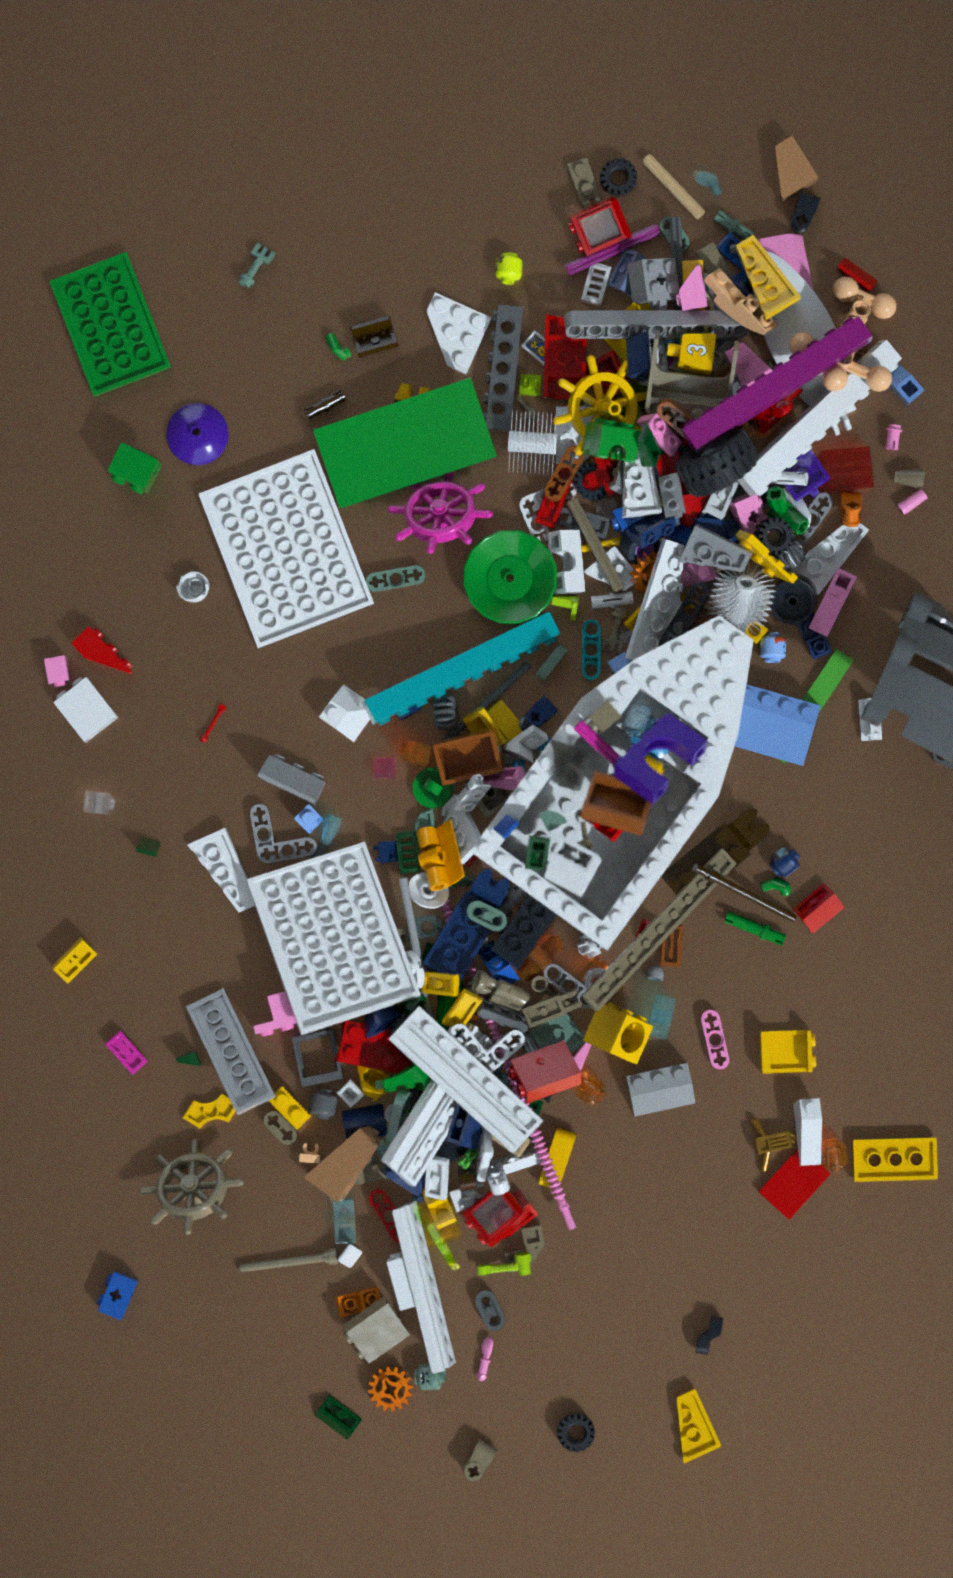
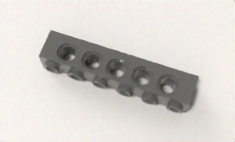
M498 305V310L493 312V322L496 323V331H491L490 343H494V351H489L488 363H492V370L487 371L486 384H490L489 392H485L484 404H488L487 412H483L489 431L509 433L511 428L523 307ZM509 323L512 326V330L505 333L501 330V325ZM506 343L510 346V350L507 353H502L498 349L499 345ZM499 364H505L508 367V371L501 374L496 370V367ZM502 384L505 386L506 391L503 394H497L494 391V387ZM501 405L504 408L503 413L499 415L494 414L492 411L493 406Z

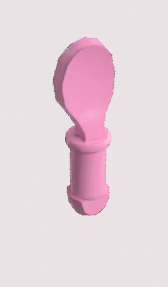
M486 1337L481 1344L483 1358H480L481 1362L477 1373L479 1381H483L487 1377V1369L490 1363L489 1358L493 1348V1339L491 1337Z

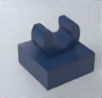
M396 841L379 842L377 846L373 847V850H379L380 857L374 858L375 861H380V863L398 861Z

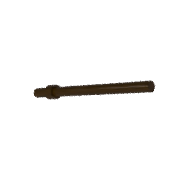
M699 864L693 866L692 870L705 877V880L717 883L790 922L796 920L797 916L729 881L720 876L717 871L713 869L708 870Z

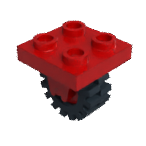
M609 454L608 459L594 457L595 462L586 463L579 467L580 470L576 472L577 477H574V481H576L574 487L578 488L577 493L582 494L581 497L588 500H599L605 498V495H620L609 488L610 482L614 480L612 475L613 469L617 467V461L611 460Z

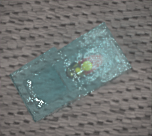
M345 1198L339 1202L333 1199L335 1244L356 1243L354 1198Z

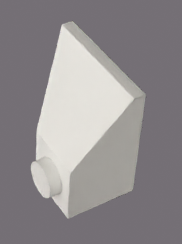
M345 685L340 688L319 716L320 719L353 742L370 720L362 704L365 699Z

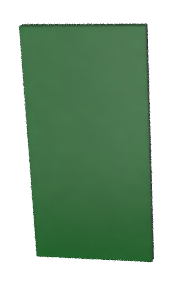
M471 377L313 429L339 508L497 457Z

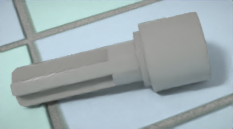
M515 883L507 891L508 898L499 908L506 918L517 905H523L530 895ZM498 918L494 925H499L501 920Z

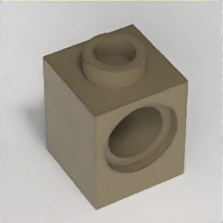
M606 701L588 716L590 720L588 724L595 733L599 731L602 734L622 716L609 701Z

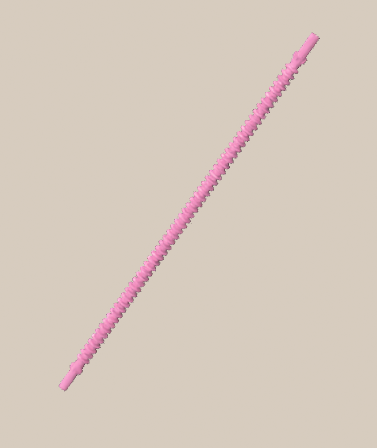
M448 899L441 909L445 913L443 917L447 918L446 923L453 913L451 909L453 906L449 904L451 900ZM474 961L466 972L469 974L468 979L476 975L477 967H474ZM478 994V996L487 1000L488 995ZM486 1019L487 1029L491 1030L489 1035L493 1036L491 1040L496 1043L504 1035L500 1034L501 1029H498V1023ZM497 1047L496 1052H499L500 1054L498 1055V1057L503 1058V1049ZM509 1057L502 1067L506 1069L505 1075L508 1074L507 1080L511 1081L509 1086L513 1087L511 1091H514L515 1095L529 1107L530 1103L527 1104L524 1097L519 1096L517 1084L509 1076L508 1069H510V1060L512 1059V1057ZM537 1127L529 1137L533 1138L531 1142L535 1143L534 1148H537L536 1154H539L538 1159L542 1161L540 1165L544 1166L542 1170L546 1171L545 1177L548 1176L547 1182L551 1184L549 1188L553 1189L551 1193L555 1194L554 1199L558 1202V1209L562 1212L568 1230L574 1229L576 1225L569 1210V1203H567L564 1197L566 1193L562 1192L564 1188L560 1187L561 1182H558L559 1176L555 1175L557 1171L553 1170L555 1165L551 1164L552 1159H549L550 1153L546 1152L548 1148L544 1147L546 1142L542 1141L544 1137L540 1136L541 1131H538Z

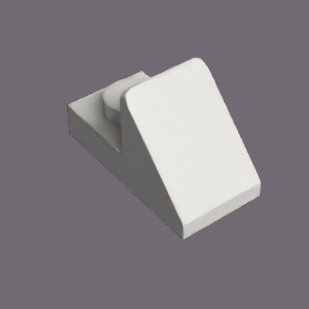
M532 725L506 743L503 749L517 759L533 763V750L545 743L548 737L545 732Z

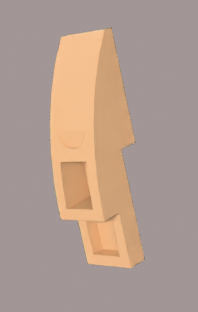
M720 268L706 276L704 281L717 295L713 301L736 322L762 335L777 327L778 324L772 317L765 320L758 301L751 294L745 297Z

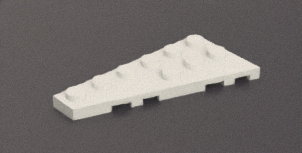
M662 538L625 658L635 660L658 648L661 637L681 606L680 599L681 592H683L681 571L683 570V563H680L679 560L684 551V545ZM678 622L673 627L674 632L682 633V623ZM671 632L668 635L672 637L671 640L677 638Z

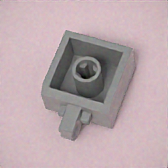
M675 258L641 259L627 264L632 300L635 304H649L651 310H667L668 303L677 300L676 294L680 293Z

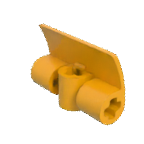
M448 819L437 828L430 826L416 831L420 850L422 851L418 856V860L423 870L426 871L430 890L439 891L462 879L464 877V870L452 821Z

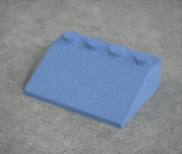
M746 684L739 732L734 746L803 766L821 706Z

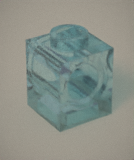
M436 915L415 918L418 939L439 936L438 931H442L441 920L436 919ZM424 921H430L433 924L431 932L424 933L421 930V924Z

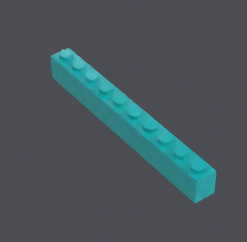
M547 612L365 699L362 704L372 724L379 723L382 726L390 722V717L396 714L398 717L410 712L408 708L414 705L419 708L427 704V699L433 696L435 699L446 695V690L452 687L454 690L465 685L464 681L469 679L472 682L483 677L482 673L490 670L492 673L502 668L501 664L506 661L511 664L519 660V655L525 652L527 655L539 650L537 647L545 643L548 646L556 642V637L560 635V632L550 612Z

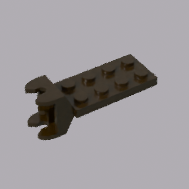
M746 810L728 825L724 822L664 871L661 877L677 895L697 874L692 870L695 864L704 867L720 849H724L737 863L730 871L751 855L749 851L764 839L770 828L769 824L758 826V823L753 821L758 810Z

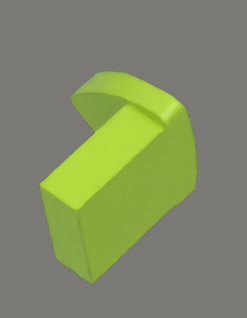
M569 594L553 595L552 605L571 608L570 620L576 621L580 597Z

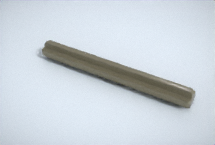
M573 498L569 500L567 505L613 591L621 590L624 585L578 499Z

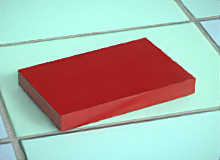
M797 1148L758 1192L790 1220L831 1173L821 1164L800 1166Z

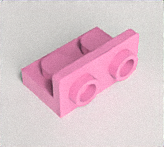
M657 413L641 416L637 421L641 428H643L644 424L649 425L662 451H665L668 456L675 454L682 441Z

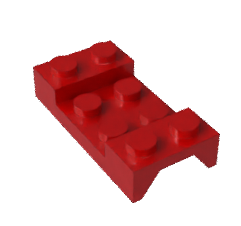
M546 315L543 400H569L571 393L559 386L558 381L563 378L576 385L581 379L586 377V339L569 338L565 331L564 317Z
M347 1020L341 1022L342 1036L339 1050L334 1056V1061L393 1073L400 1072L413 1062L389 1040L391 1037L390 1029L367 1038L366 1024Z

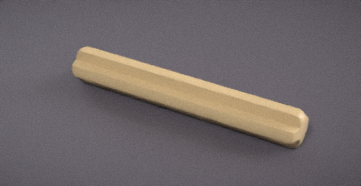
M651 154L647 155L642 161L643 164L696 219L703 216L705 213L704 209Z

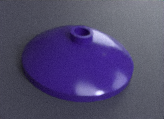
M202 403L188 404L177 410L169 420L166 431L167 442L172 453L181 461L191 465H204L216 460L225 450L229 436L227 423L221 413L215 408ZM194 429L200 430V434L198 436L193 435Z

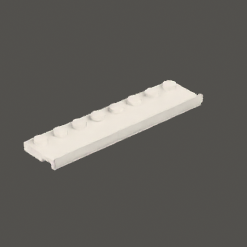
M418 1007L389 1038L398 1049L512 1154L542 1123L543 1120L421 1007Z
M472 1023L465 1025L485 1051L495 1044L487 1035L481 1033L476 1025ZM467 1038V1039L463 1040L464 1042H462V1043H460V1044L463 1045V1043L469 1041V1039ZM469 1044L466 1050L471 1055H475V1046ZM497 1048L494 1051L495 1056L499 1053L496 1052ZM490 1059L488 1062H481V1064L484 1067H486L489 1063L493 1061ZM432 1079L381 1159L405 1182L414 1187L446 1138L457 1102Z
M412 1201L393 1210L392 1213L431 1371L435 1374L445 1371V1368L451 1367L456 1363L417 1202Z

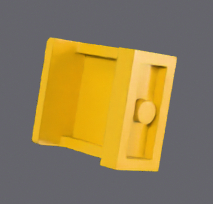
M811 1030L760 1031L761 1073L813 1072V1067H816V1055H812V1047H815V1034H811Z

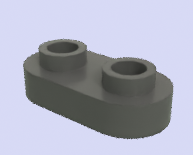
M489 1290L480 1291L476 1296L475 1303L486 1327L493 1331L501 1329L505 1323V1317L494 1293ZM488 1297L490 1299V1302L488 1304H483L482 1298ZM492 1316L498 1317L499 1320L497 1323L491 1322L490 1319Z

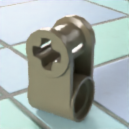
M479 1439L464 1466L466 1478L470 1481L479 1480L493 1460L497 1449ZM477 1466L479 1473L470 1476L468 1468Z

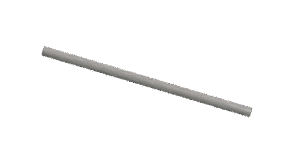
M407 877L399 878L412 951L421 960L418 962L419 968L424 969ZM422 993L427 999L423 1005V1010L434 1019L429 994Z

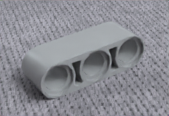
M550 964L544 969V977L562 993L566 992L563 987L564 982L567 980L574 981L577 994L570 998L574 1002L579 1001L580 996L588 989L556 964ZM555 967L558 969L559 975L556 979H550L547 976L549 968ZM582 1004L581 1007H583V1008H589V1007H591V1006H590L589 1004H587V1005Z

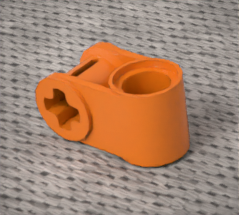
M840 492L839 507L842 524L847 527H856L860 524L862 493Z

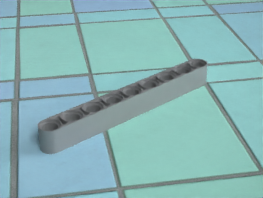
M723 310L569 311L564 315L566 335L573 339H626L643 331L648 333L649 339L655 338L656 330L660 331L659 338H681L683 334L714 333L716 338H743L749 333L748 328L736 322Z

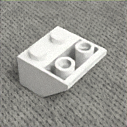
M561 836L550 856L544 878L582 897L602 860L598 854Z

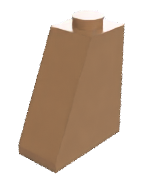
M784 136L779 139L773 152L779 197L783 203L817 182L819 177L793 136L789 138Z

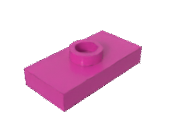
M121 1030L105 1043L107 1048L132 1075L148 1062Z

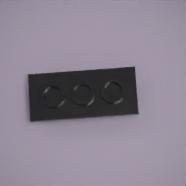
M529 895L491 951L516 969H519L557 914Z

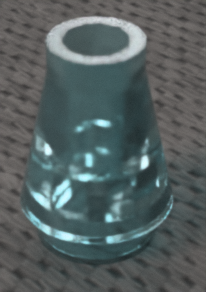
M330 813L323 817L319 842L331 846L333 839L343 825L341 817Z

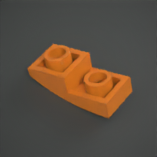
M373 1287L334 1298L339 1317H345L362 1312L381 1297L379 1288Z

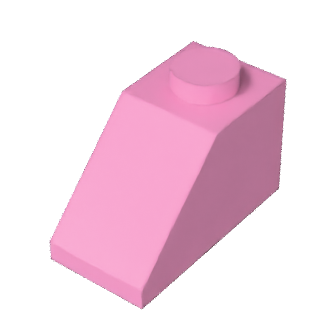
M701 264L696 265L679 289L680 294H676L677 305L682 306V311L708 306Z

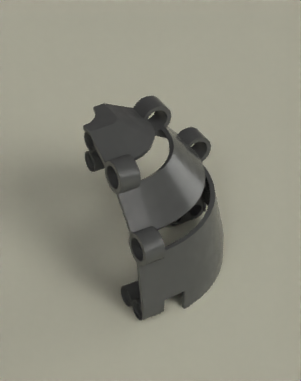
M914 592L899 623L898 629L901 631L886 667L860 719L878 727L882 721H885L891 708L909 716L901 737L931 751L933 762L948 767L953 771V687L908 665L913 654L916 653L953 672V618L940 603ZM936 755L942 757V758L945 759V760H943V761H942V760H939V759L936 757Z

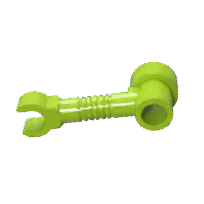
M531 1252L514 1254L515 1263L480 1264L477 1267L478 1275L505 1271H518L520 1276L530 1275Z

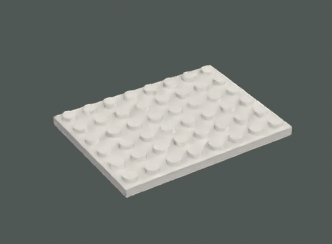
M315 449L199 493L258 649L374 604Z
M365 842L246 880L301 1035L420 996V991Z

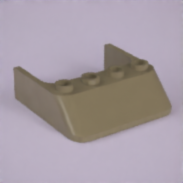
M656 330L645 411L648 415L657 413L658 403L661 400L671 399L697 420L702 417L701 414L710 407L716 408L720 405L719 402L727 396L731 398L739 341L734 343L730 373L724 378L706 377L661 370L656 364L660 331ZM663 406V412L669 411L672 414L671 420H673L675 415L670 411L671 406ZM683 417L677 420L680 422H688V420Z

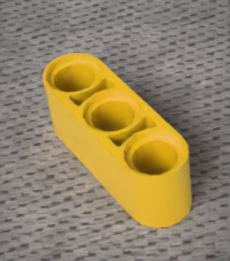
M559 1127L555 1130L548 1153H550L549 1159H552L551 1164L555 1165L553 1170L557 1171L555 1175L559 1176L558 1182H561L577 1133ZM542 1170L538 1185L549 1188L551 1184L547 1182L548 1176L545 1177L546 1171Z

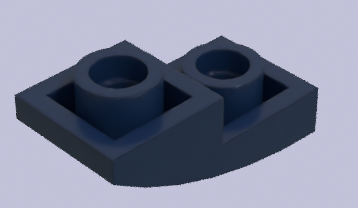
M814 612L806 621L796 624L813 660L832 652L826 636L809 629L815 616Z

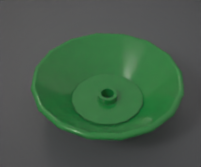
M500 530L483 537L470 550L463 566V587L469 602L482 616L500 624H519L535 618L550 604L557 588V567L550 550L537 537L521 530ZM512 575L514 577V580L512 582H508L506 580V576Z

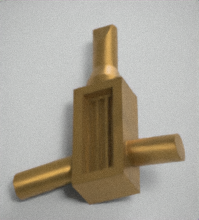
M758 1119L749 1120L760 1136L753 1138L756 1154H763L760 1172L767 1171L771 1152L792 1148V1145L797 1143V1135L793 1132L790 1133V1131L768 1135Z

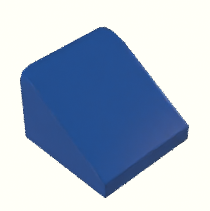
M507 814L494 827V830L503 839H506L518 827L519 823Z

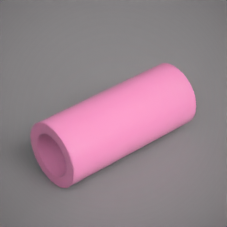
M920 488L899 503L897 507L905 515L928 497Z

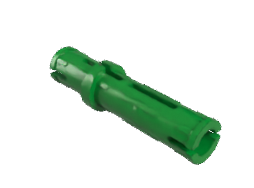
M730 910L724 923L760 937V940L764 941L765 939L781 947L787 935L769 928L770 926L767 924H759Z

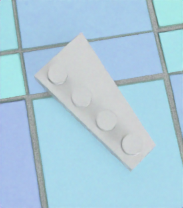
M226 828L188 844V847L193 850L198 860L209 871L211 877L218 883L223 893L238 912L255 906L246 882L248 877Z

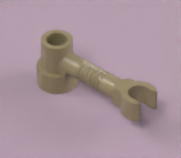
M537 975L532 978L531 987L534 991L544 992L550 997L559 994L548 985V981L544 976ZM537 980L543 981L541 986H536L535 982ZM567 999L563 1000L566 1006L573 1003V1001H568Z

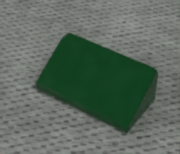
M330 1395L327 1396L314 1414L345 1439H349L362 1421L360 1417Z

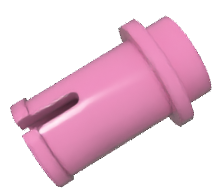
M889 424L888 428H886L888 433L885 449L898 451L900 432H902L901 426Z

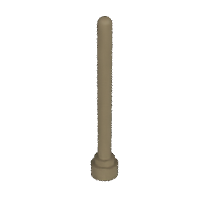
M329 1248L323 1254L244 1263L238 1266V1270L240 1272L319 1262L336 1265L338 1264L337 1248Z

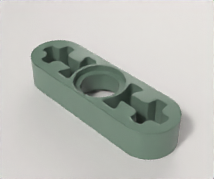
M414 565L375 572L368 575L366 584L372 592L419 585L425 579V571L422 567ZM413 570L422 573V576H419V580L415 581L411 577L408 578L409 583H405L403 571H407V575L413 574ZM393 573H398L402 577L401 582L397 585L392 584L389 580ZM387 574L386 581L389 586L384 587V583H379L378 588H374L373 585L369 584L373 577H376L377 580H383L382 575Z
M403 1088L398 1091L394 1100L386 1134V1142L389 1144L392 1143L409 1114L413 1093Z

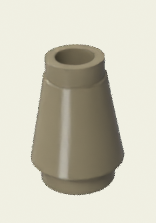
M915 468L895 471V483L917 489L918 487H924L925 470Z

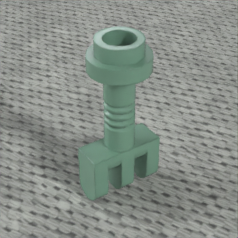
M259 242L251 252V255L255 257L251 267L246 274L241 273L238 282L246 288L253 286L255 283L252 278L262 262L269 266L276 254L272 250L268 257L265 256L269 250L266 246L260 253L259 249L262 244Z

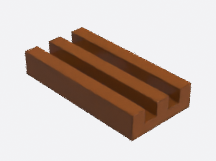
M679 925L676 928L678 929L676 963L672 962L673 931L669 938L668 962H664L665 939L661 944L659 966L681 967L683 925Z

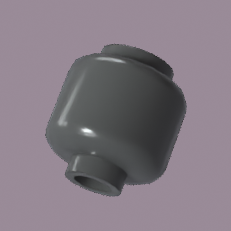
M319 1089V1093L314 1092L311 1094L309 1112L313 1114L314 1118L329 1120V1117L335 1115L337 1097L331 1095V1090Z

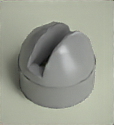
M658 965L651 966L647 971L646 978L653 981H663V969Z

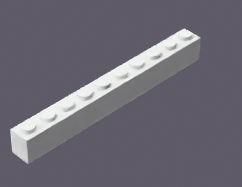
M887 340L877 342L857 363L869 368L877 365L885 366L890 372H893L898 367L897 363L902 358ZM847 371L848 381L843 389L836 392L826 390L759 454L756 466L749 473H746L743 478L737 480L750 496H761L768 490L767 486L772 481L776 482L783 476L782 471L784 469L791 468L798 461L796 458L800 454H806L812 448L811 444L815 440L819 441L827 434L825 431L829 427L832 428L837 425L844 413L847 414L855 408L854 403L868 396L870 388L866 383V379Z

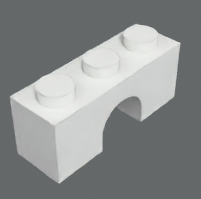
M558 530L547 533L550 552L558 554L563 561V569L557 573V588L554 595L585 592L580 530Z

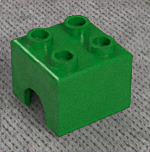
M595 418V422H587L582 453L608 459L609 450L611 449V459L635 463L638 452V438L641 431L634 429L635 425Z
M121 442L108 468V472L113 482L121 486L126 483L131 488L130 490L142 495L143 492L149 493L162 465L157 458Z

